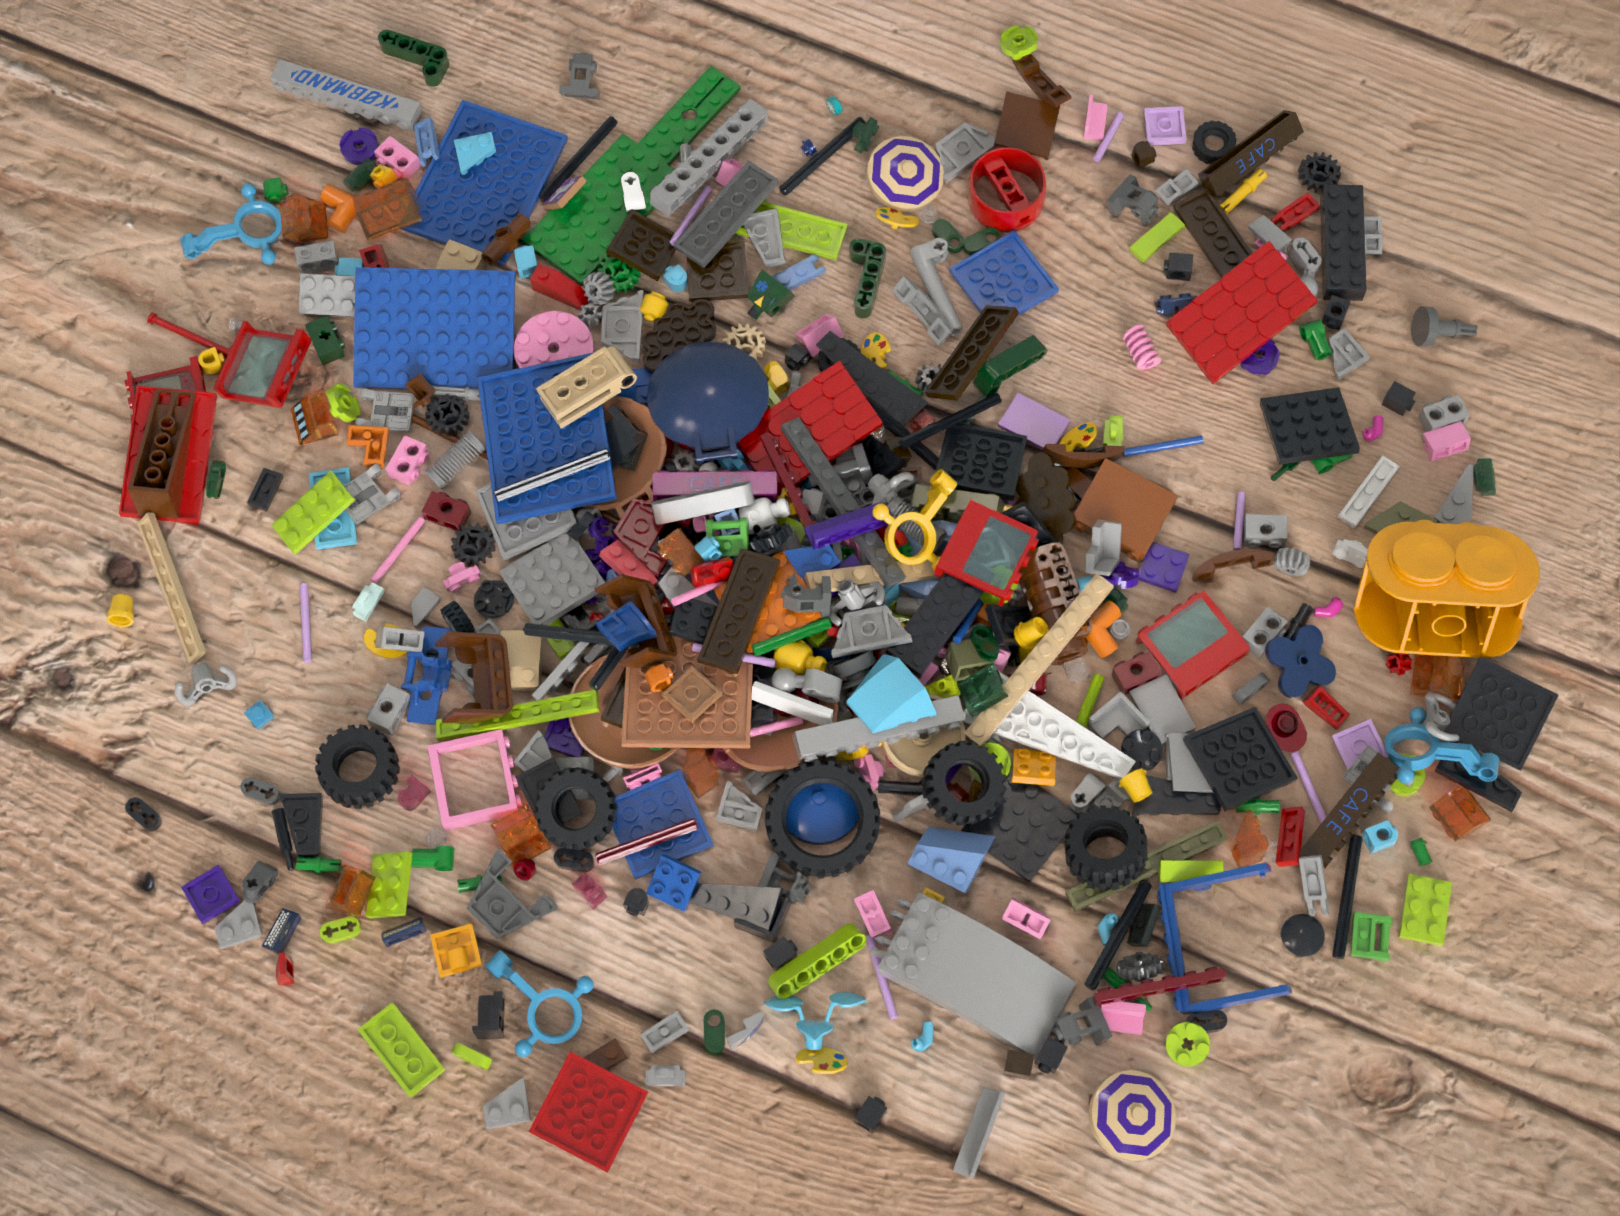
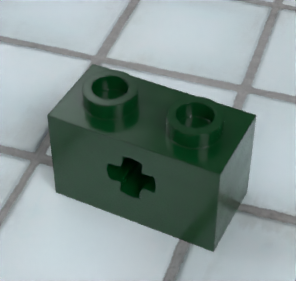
M324 316L305 324L322 365L345 357L342 351L345 345L341 337L337 338L335 335L338 330L334 321L329 322L328 317Z

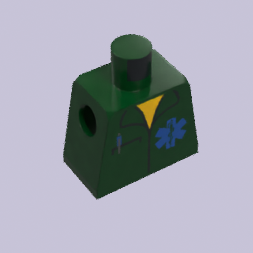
M761 270L747 295L748 300L754 304L747 314L755 320L763 312L773 317L795 295L764 270Z

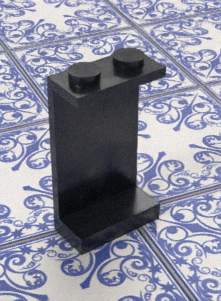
M615 405L608 410L613 417L606 423L613 471L646 437L627 413Z

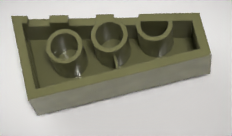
M915 484L911 506L915 508V511L918 510V513L929 501L927 492L932 486ZM953 490L930 521L943 520L958 524L970 499L999 513L1003 512L1004 504L1001 498L995 494ZM989 519L985 527H991V525L989 524Z

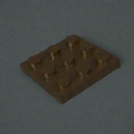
M631 209L607 248L606 253L658 281L676 252L674 246L670 244V240L675 233Z
M745 242L726 243L705 268L687 257L689 302H694L697 299L712 301L747 298Z

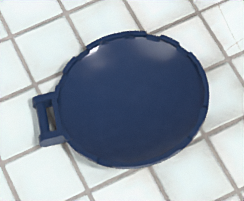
M720 342L694 343L671 353L655 369L647 391L648 408L655 425L670 440L695 449L697 464L725 458L738 459L736 443L740 442L741 438L748 433H752L757 428L767 410L769 401L767 379L756 360L745 351ZM730 448V450L702 453V451Z

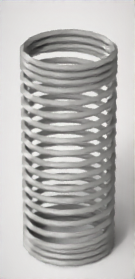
M471 431L465 433L466 436L463 435L460 441L457 440L458 444L452 445V448L446 451L447 453L444 452V455H441L442 458L438 457L439 461L433 462L434 466L430 465L431 468L428 467L425 470V473L440 489L447 485L445 480L450 483L448 478L452 480L451 476L455 478L454 474L458 475L457 472L460 473L455 464L463 471L458 462L466 468L462 461L468 466L465 459L471 463L468 457L474 461L471 455L476 458L474 453L479 456L478 452L482 454L486 450L485 446Z
M900 497L893 499L887 506L890 508L893 518H895L898 512L897 516L901 515L903 511L907 513L909 509V512L918 513V510L915 511V508L904 502ZM907 520L904 525V522H902L901 526L897 527L923 546L924 535L921 537L923 531L918 535L921 527L916 522L911 520L906 527L910 521ZM930 521L934 525V529L936 528V544L933 550L935 552L944 541L947 532L941 527L939 528L933 521Z

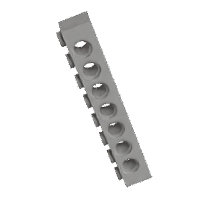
M752 99L748 100L745 104H741L734 115H730L721 127L718 126L709 138H705L702 141L700 147L691 151L684 162H680L671 174L668 173L658 186L656 185L652 188L650 204L669 217L721 167L724 160L731 158L767 124L768 110Z

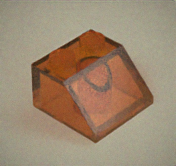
M1463 786L1447 792L1429 807L1433 817L1441 822L1447 835L1454 839L1455 842L1467 837L1491 820L1469 790Z

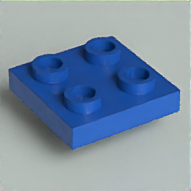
M662 854L646 894L679 910L686 911L690 900L694 896L702 872L666 854Z

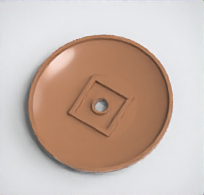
M627 651L620 661L626 659ZM608 655L594 661L580 674L571 690V694L594 690L590 687L589 682ZM619 661L604 684L597 691L599 693L600 712L569 717L570 726L581 747L589 755L602 763L625 769L651 766L668 758L678 748L653 750L649 747H622V728L601 721V715L625 666H621Z

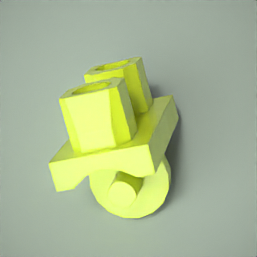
M952 675L925 686L927 693L937 695L943 699L961 695L957 681L953 680Z

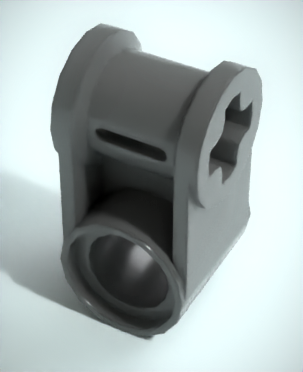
M261 861L256 862L252 870L242 881L244 889L242 892L243 899L248 903L258 902L275 883L279 873L278 870Z

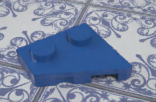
M830 545L815 550L812 547L784 551L799 576L803 578L805 584L806 572L830 570L841 562Z

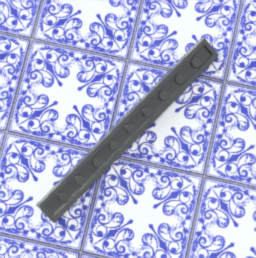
M800 418L782 424L781 431L838 516L860 509ZM875 530L853 537L887 588L905 580L906 575L890 555Z

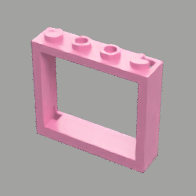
M502 729L427 746L441 822L445 831L520 814L519 807L522 806L520 794L516 795L515 787L519 786L515 778L516 774L512 775L511 768L515 767L512 755H508L507 750L511 745L508 735L505 736ZM498 741L510 803L451 816L440 754Z

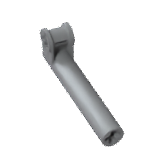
M935 238L932 241L913 247L909 253L931 300L949 322L952 328L950 336L961 332L963 328L935 267V264L944 262L948 258V244L943 238Z

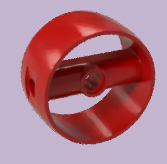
M1003 147L985 153L973 166L968 181V202L973 216L986 228L993 227L1002 233H1010L1014 230L1017 232L1027 228L1038 218L1045 203L1047 189L1045 172L1034 156L1021 149ZM1009 170L1025 174L1036 184L1040 195L1032 204L1029 203ZM986 175L997 192L998 200L1004 203L1008 211L994 209L986 205L977 196L974 186L983 176Z

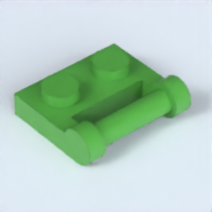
M747 517L728 521L706 520V536L709 538L713 536L721 545L718 547L723 554L721 557L738 556L740 548L750 551L749 520ZM740 528V534L714 536V530Z
M1354 912L1350 956L1377 959L1384 962L1390 961V953H1388L1389 932L1393 918ZM1376 923L1381 925L1380 951H1374Z

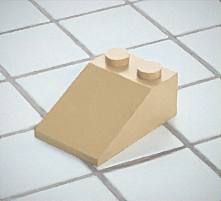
M449 239L440 255L436 269L485 270L487 262L481 257L482 252Z
M523 630L501 631L500 635L507 642L512 692H535L542 684L543 637L527 636Z

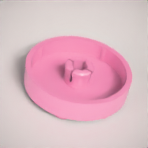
M548 311L532 317L520 328L514 342V356L518 368L595 353L593 339L588 327L576 316L562 311ZM555 347L558 349L556 353H551Z

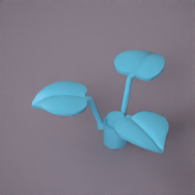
M837 992L830 995L829 1000L832 1002L824 1021L805 1020L800 1007L803 1004V1000L796 996H790L786 999H780L778 996L766 1000L764 1005L778 1011L797 1010L801 1021L796 1023V1028L805 1035V1048L819 1050L822 1048L823 1035L831 1032L834 1027L833 1024L828 1022L833 1007L836 1005L840 1007L856 1006L867 1002V999L851 992Z

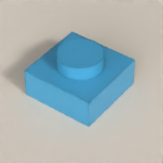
M261 700L244 712L245 716L257 730L274 718V715Z

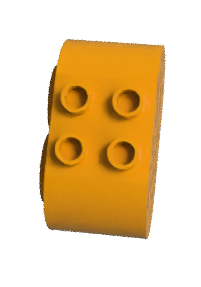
M1430 520L1395 523L1379 531L1370 542L1354 601L1355 621L1362 634L1371 643L1386 651L1474 658L1498 657L1509 652L1519 640L1523 625L1522 618L1528 600L1536 590L1539 582V563L1532 549L1522 539L1497 527L1477 526L1471 522L1441 524Z

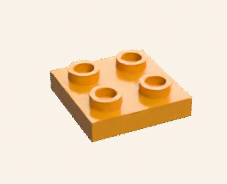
M1014 749L1013 783L1055 786V755L1044 751Z
M472 923L430 935L441 978L483 966Z

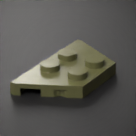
M1400 501L1366 522L1364 529L1377 534L1385 527L1395 523L1416 522L1419 520H1430L1437 523V520Z

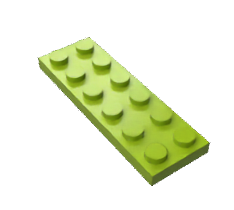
M762 202L753 212L758 213L777 208L783 247L812 255L816 254L817 256L837 261L848 230V224L767 202ZM743 225L735 233L749 237Z

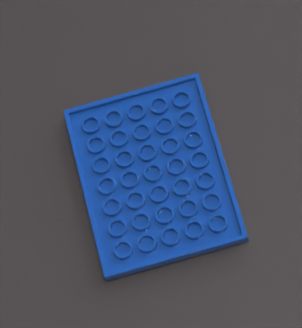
M462 100L438 146L440 158L437 160L432 158L398 224L399 229L446 245L450 239L483 252L495 239L494 233L499 228L507 226L518 213L530 218L539 200V193L544 189L568 141V136ZM492 132L496 153L485 158L478 166L475 164L467 170V174L462 175L454 140ZM512 252L505 253L497 264L506 266Z
M356 267L353 387L408 389L405 384L421 373L431 386L466 388L469 386L470 389H479L477 377L513 370L516 272Z
M593 353L477 377L497 524L617 499L603 404L561 429L542 403L540 395L536 390L537 387ZM604 448H607L610 454V459L507 499L501 501L495 499L493 491Z

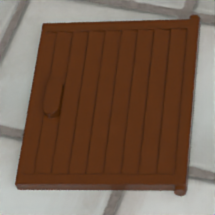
M1006 92L994 145L1021 149L1031 155L1048 160L1060 105L1052 107L1042 100Z

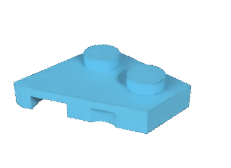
M492 132L454 140L462 175L467 174V170L475 164L478 166L485 158L496 153Z

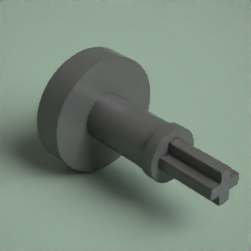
M1420 306L1415 311L1412 319L1411 335L1416 346L1430 347L1435 342L1437 336H1450L1452 338H1457L1459 335L1476 336L1478 327L1477 325L1461 324L1459 320H1439L1438 313L1434 307Z
M860 443L852 446L855 454L854 459L833 465L832 467L841 480L861 473L866 485L874 476L864 446ZM811 475L808 476L811 486H818Z

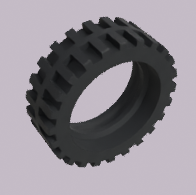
M814 760V763L799 764L798 768L790 769L786 772L787 775L777 781L774 790H771L769 794V800L765 808V827L770 844L782 862H785L792 870L799 871L808 877H837L844 872L848 873L864 861L866 856L871 853L877 841L880 827V808L876 794L873 793L869 782H866L859 772L851 770L848 765H839L832 760H829V762ZM827 783L840 787L852 797L858 809L859 825L855 837L848 846L834 854L814 855L804 851L792 840L787 829L786 815L790 802L798 792L813 784Z

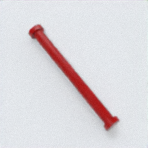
M151 312L148 316L147 322L149 324L159 325L209 349L215 347L218 353H222L225 358H227L230 352V348L221 346L164 320L154 312Z

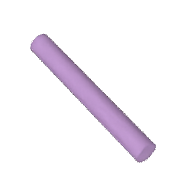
M1117 112L1093 157L1094 161H1101L1124 117L1123 113Z
M1244 492L1237 493L1233 550H1241L1245 508Z

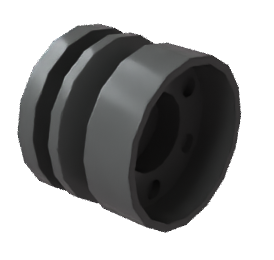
M873 650L857 653L853 658L843 659L832 665L836 677L840 679L847 677L848 679L847 682L842 684L841 689L852 688L844 693L846 699H849L870 672V667L877 663Z

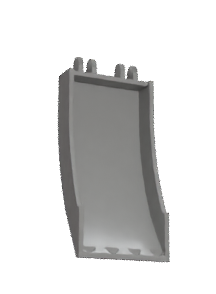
M920 892L913 904L898 898L896 903L908 910L907 915L897 910H892L890 915L902 922L892 941L880 935L876 938L879 944L888 948L886 953L874 947H871L869 951L872 955L881 959L878 966L880 975L951 1011L995 1037L998 1041L1020 1052L1033 1054L1034 1059H1037L1076 982L1001 934Z

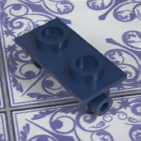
M1191 293L1179 294V298H1172L1171 295L1159 296L1160 299L1154 301V303H1159V306H1156V313L1161 316L1175 314V307H1178L1179 312L1197 296L1191 297Z

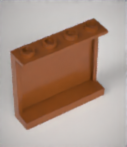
M1105 458L1074 512L1076 524L1073 529L1080 533L1084 532L1092 538V529L1097 520L1122 523L1121 552L1127 554L1131 560L1143 562L1170 510H1172L1178 495Z

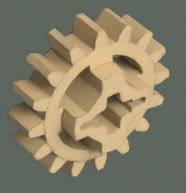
M739 324L738 329L731 327L732 333L726 332V338H723V343L733 344V346L748 353L756 362L757 356L763 357L762 351L766 350V341L762 331L757 332L756 326L751 329L749 324H746L745 327Z

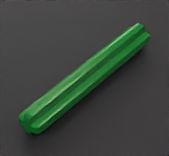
M821 618L801 628L797 627L753 644L752 651L755 656H759L830 629L832 627L830 619Z

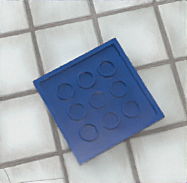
M1015 230L949 268V273L979 313H981L986 305L1016 307L1019 316L1059 292L1057 285Z
M680 769L618 795L615 798L618 810H616L617 818L612 828L619 844L694 818L698 825V829L625 856L635 880L655 872L662 854L680 861L714 846Z

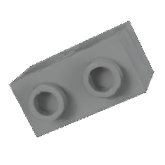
M333 240L294 247L297 266L301 274L335 270V266L339 264L338 251Z
M1457 395L1454 397L1447 396L1435 404L1431 402L1424 405L1418 417L1425 431L1429 432L1460 421L1464 425L1470 415L1461 397ZM1448 409H1453L1456 413H1452ZM1430 416L1437 417V420L1432 419Z
M1267 607L1242 637L1249 645V651L1258 658H1261L1265 653V646L1269 640L1285 635L1287 632L1285 627L1288 621ZM1267 624H1274L1276 629H1270ZM1254 639H1261L1264 644H1257Z
M377 627L375 648L422 652L424 631Z

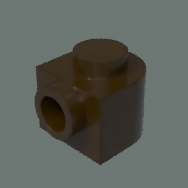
M1140 141L1133 147L1131 157L1136 166L1141 168L1154 163L1157 154L1154 147H1151L1148 141Z

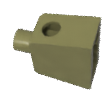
M953 635L949 640L950 644L946 652V661L953 680L960 681L990 675L994 661L983 660L978 655L970 639H962L957 644L953 641L955 636Z

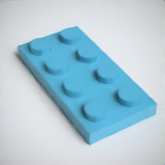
M349 467L331 470L344 485L351 482ZM330 470L309 473L310 489ZM345 510L315 537L317 550L358 544L356 524Z

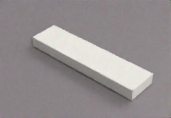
M1382 455L1337 518L1355 529L1400 466Z
M757 681L752 686V700L819 725L832 723L833 709Z

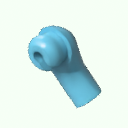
M1114 913L1105 915L1098 925L1103 946L1109 940L1111 930L1118 923V917Z
M923 1022L922 1035L911 1041V1047L915 1051H924L933 1043L934 1023Z

